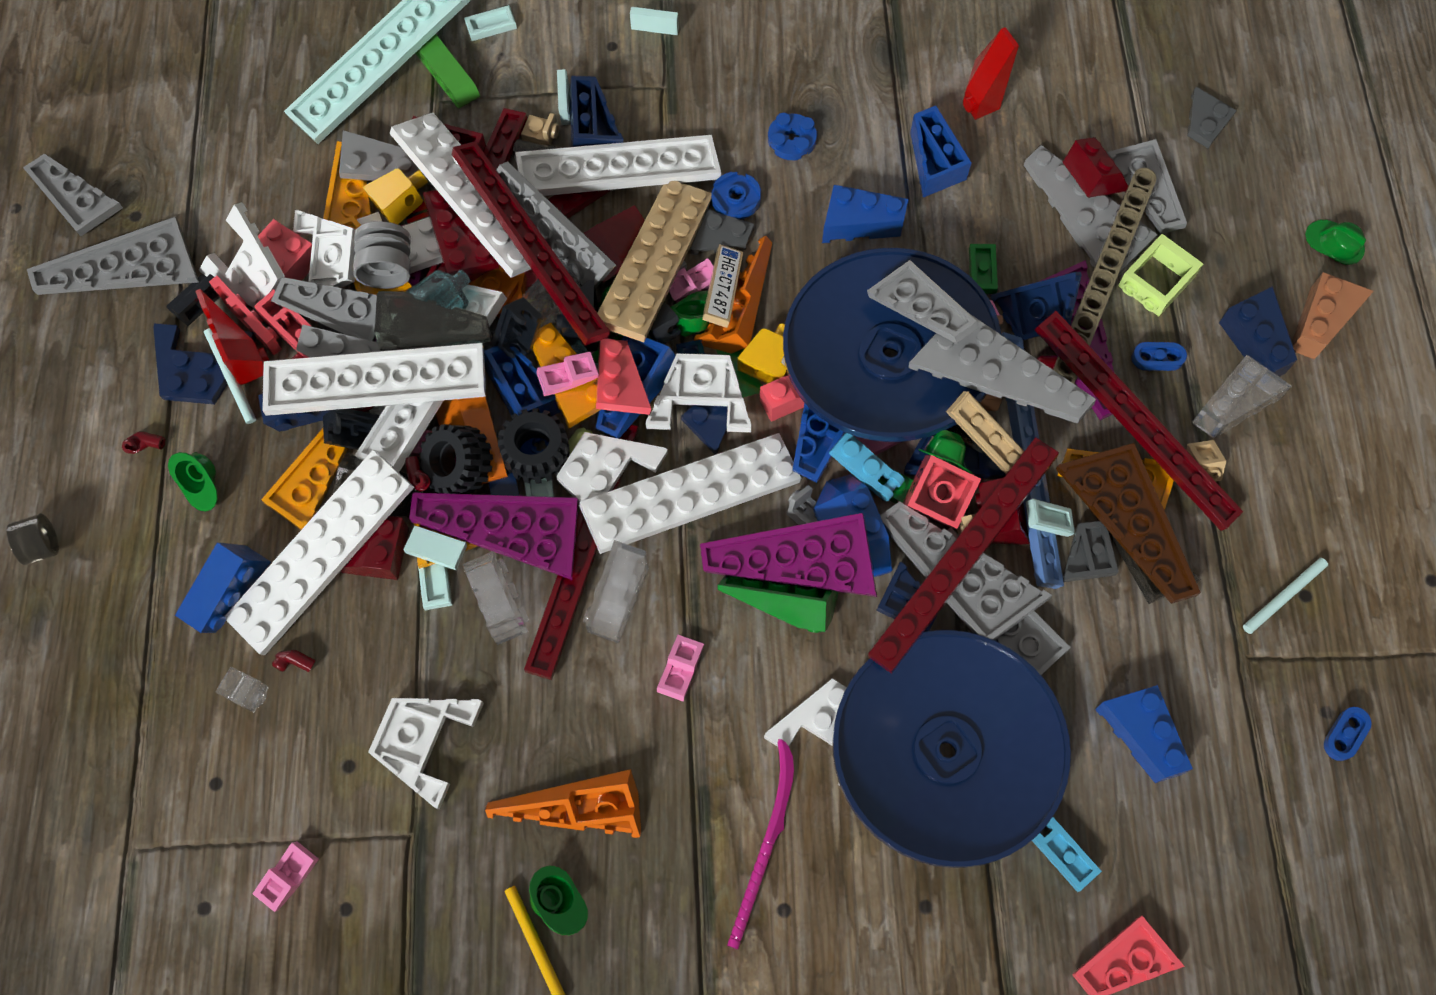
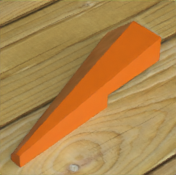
M767 236L759 239L758 243L760 245L754 256L749 255L747 257V267L742 273L739 272L728 327L709 322L707 329L704 330L703 334H696L694 341L702 340L703 346L727 353H734L745 349L751 342L772 242Z
M631 769L488 802L485 808L487 817L492 819L495 815L513 817L515 822L529 819L540 821V825L582 831L589 827L604 829L605 834L613 835L615 831L631 833V837L634 838L641 836L639 795Z

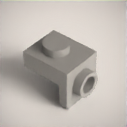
M809 485L801 491L796 490L788 500L790 504L787 515L798 525L817 522L813 511L816 501L811 498L813 488Z

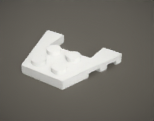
M240 202L234 204L226 219L228 224L244 240L231 265L228 268L215 253L206 256L199 271L205 276L209 274L214 277L218 276L234 294L238 293L248 305L255 309L254 305L273 289L276 291L281 277H285L269 247L262 245L257 236L259 230L256 224H250L244 213L248 210Z
M295 210L293 232L300 236L313 234L308 282L339 288L355 282L353 266L356 254L354 251L356 229Z
M379 212L359 218L357 221L363 225L369 222L382 221ZM429 217L402 226L411 236L410 274L443 262Z
M676 354L664 380V386L660 395L657 396L654 408L650 416L648 415L646 428L671 430L672 407L674 404L728 406L727 432H751V422L748 418L730 355Z
M584 432L557 474V480L574 498H578V503L580 504L583 500L612 491L630 460L656 473L668 454V449Z
M831 679L768 730L764 735V739L777 747L778 739H782L790 746L800 728L803 727L833 746L834 722L839 704L847 687Z
M392 698L368 753L433 807L440 810L450 784L423 774L425 766L445 719L449 718L474 727L484 703L479 699L429 700Z

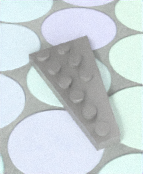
M1041 145L1025 160L1024 167L1037 186L1044 190L1048 196V202L1052 208L1055 207L1061 215V221L1080 249H1084L1091 259L1090 263L1094 268L1120 205L1107 195L1088 198L1065 167L1063 161ZM1141 221L1118 276L1157 237V234Z
M508 161L500 164L496 171L578 287H582L588 280H594L596 289L614 269L616 264Z
M898 502L880 515L887 533L926 578L956 541L952 533L946 529L941 530L928 522V518L902 502ZM984 553L948 599L947 603L973 634L996 640L1047 602L1052 595L1029 584L1030 581L1024 577L1016 576L1005 569L1003 564Z

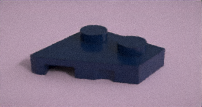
M692 406L681 415V420L714 454L718 453L722 439L727 433L728 406Z
M902 562L899 563L877 608L878 612L893 619L898 616L921 586L919 581L916 582L906 570L907 567ZM935 616V618L932 620V622L929 624V626L925 629L924 632L930 631V629H931V627H932V625H933V623H934V621H935V619H936V616Z

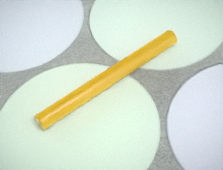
M516 886L506 889L504 892L551 994L565 995Z

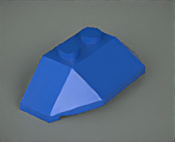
M852 474L826 481L813 509L817 521L863 513L874 577L891 573L889 535L868 487Z

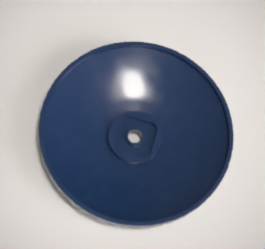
M878 248L857 252L843 257L820 270L804 285L789 309L783 332V353L787 373L794 389L804 403L831 426L848 434L875 441L903 442L930 437L957 424L946 411L963 391H968L979 403L987 395L986 393L961 386L958 381L945 377L940 379L932 376L930 372L921 369L916 371L908 368L909 362L936 333L868 296V289L910 260L969 314L1001 334L995 309L982 288L963 270L940 257L904 248ZM887 349H894L898 354L895 357H887L883 352Z
M954 630L923 632L892 674L870 658L858 670L846 688L834 722L832 743L835 771L843 794L853 812L862 824L889 848L925 864L947 868H967L992 863L1013 854L1033 840L1049 823L1059 807L1068 783L1071 761L1070 738L1065 717L1053 691L1037 670L1023 657L999 642L981 635ZM943 743L951 744L955 749V755L951 758L944 757L940 753V745Z

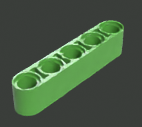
M436 34L415 53L458 109L480 97L479 91L472 79Z

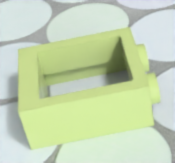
M1161 234L1124 273L1118 286L1128 296H1132L1142 303L1148 311L1160 316L1196 277L1203 263ZM1152 256L1182 277L1166 296L1136 275Z

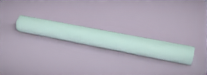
M210 328L204 331L206 339L246 424H251L256 421V417L241 385L224 364L213 340L212 330Z
M1323 558L1315 561L1243 625V629L1247 633L1252 634L1328 566L1327 561Z

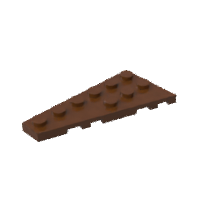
M1135 443L1062 463L1056 467L1059 474L1171 604L1196 597L1201 593Z

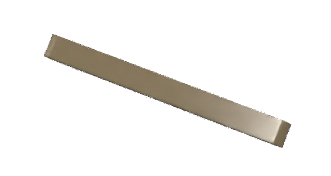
M1139 168L1135 171L1071 323V327L1089 346L1156 183V174L1149 168ZM1079 326H1083V327H1085L1087 330H1083V329H1081ZM1058 356L1052 370L1074 384L1077 379L1076 374ZM1061 369H1066L1070 374L1062 372Z

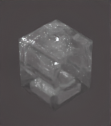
M230 667L215 692L254 713L256 708L264 703L267 697L266 691L269 687L261 681Z

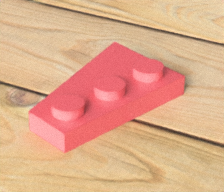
M218 276L209 281L225 306L250 332L255 334L256 338L273 355L282 350L276 341L280 338L270 326L265 328L262 325V318L254 310L250 311L246 307L247 303L238 293L234 294Z
M606 338L600 340L596 409L650 415L651 406L628 342Z
M1139 916L1072 975L1088 995H1110L1185 966L1143 916Z

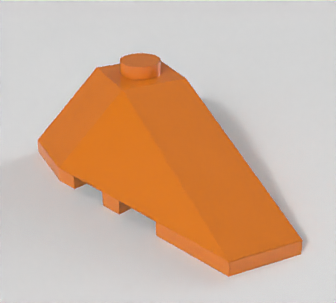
M487 395L486 397L444 400L436 412L439 427L444 424L472 426V428L479 429L480 434H485L487 437L486 443L491 445L489 451L490 454H493V460H490L492 470L487 474L489 476L487 482H482V484L508 477L498 447V437Z

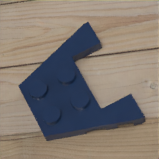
M154 323L160 397L163 400L215 405L228 383L214 354L176 350L181 331L177 325ZM244 331L255 342V334Z

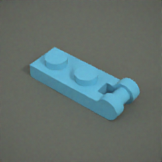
M846 432L829 451L833 458L886 502L894 495V489L900 487L905 481L900 473L893 471L857 438ZM881 476L887 480L884 485L878 482Z
M1052 817L1046 825L1050 832L1045 837L1039 833L1032 841L1072 887L1079 892L1102 871L1055 818Z

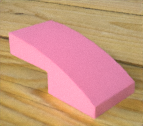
M709 258L688 271L685 268L678 271L669 290L676 303L692 293L709 290L713 265Z
M591 352L564 357V362L539 367L536 372L544 396L575 388L599 376Z
M677 635L668 656L667 665L657 686L658 693L684 701L704 647L703 643Z
M292 842L278 864L267 871L253 892V895L274 912L278 911L304 881L319 858L299 842Z

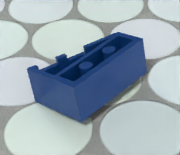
M937 106L914 114L910 133L923 198L967 180L972 162Z
M834 185L825 220L822 243H830V240L836 239L853 241L854 238L869 237V239L901 237L908 199Z
M1158 685L1104 701L1095 709L1111 725L1115 735L1121 738L1132 751V756L1154 783L1183 775L1193 769Z

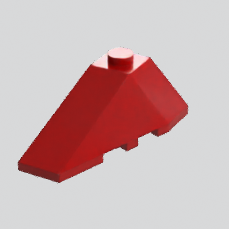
M1006 27L996 34L975 59L963 99L965 110L971 113L975 120L1001 108L1019 47Z
M201 289L196 290L195 292L201 308L207 317V324L213 332L212 337L220 356L238 383L244 385L262 377L264 361H270L263 347L258 348L253 339Z

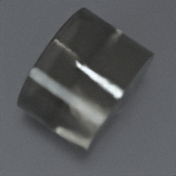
M44 514L34 515L8 524V542L13 554L21 564L28 565L58 554L59 544L57 535L51 522Z

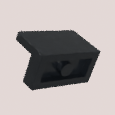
M201 274L198 277L199 282L191 283L166 306L167 309L185 325L189 326L203 313L195 292L196 290L201 289L213 302L220 298L209 283L214 276L211 274L208 276Z

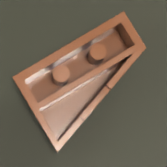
M1323 272L1309 291L1292 340L1294 351L1315 359L1374 291Z

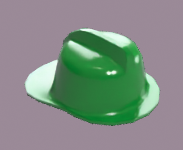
M1318 220L1312 222L1306 229V241L1310 247L1339 263L1352 265L1358 263L1364 256L1366 238L1362 229L1352 222L1338 224L1330 220Z
M708 291L692 293L670 307L679 318L676 326L681 330V336L687 337L695 332L707 329L709 322L702 320Z
M947 430L940 431L931 437L924 450L918 448L919 451L935 456L974 475L963 467L966 446L961 436Z
M183 452L173 454L168 461L169 473L188 502L197 510L205 512L212 510L217 504L218 499L217 489L214 484L216 469L212 461L207 456L197 452L192 454Z
M551 865L542 867L535 872L529 886L530 903L534 912L543 919L544 923L552 931L560 935L569 936L578 933L587 922L588 908L568 873L560 867Z

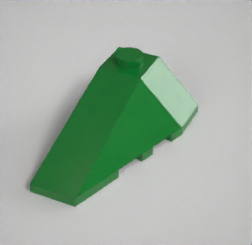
M726 575L718 584L719 591L797 628L807 629L813 633L826 632L833 619L838 591Z

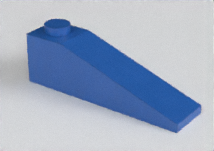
M623 336L621 340L628 342L650 403L662 390L664 380L676 355L669 346L646 338L645 342ZM600 410L595 428L619 439L640 414Z
M805 403L793 471L817 483L833 458L829 451L845 432L821 419Z

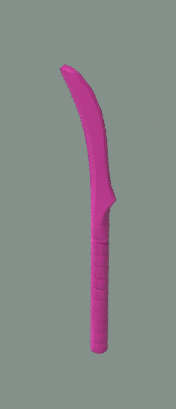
M778 739L777 742L780 774L774 808L727 946L737 950L746 929L773 850V845L780 832L784 830V816L793 783L794 763L790 748L782 739Z

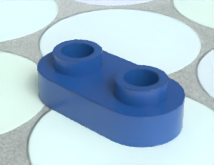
M1143 342L1136 346L1131 355L1133 364L1141 370L1174 371L1179 369L1187 358L1184 347L1174 342ZM1141 356L1146 357L1148 361L1143 360ZM1167 357H1172L1174 361L1168 360Z
M1350 707L1339 714L1324 740V749L1329 757L1337 761H1344L1357 753L1372 725L1371 718L1365 710L1359 707ZM1349 719L1355 722V728L1349 725ZM1335 742L1341 745V751L1336 749Z

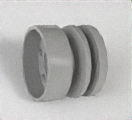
M382 221L369 222L359 226L355 230L354 251L356 254L354 256L353 275L355 279L363 285L380 289L396 288L407 283L410 278L409 255L411 251V236L409 232L400 225Z

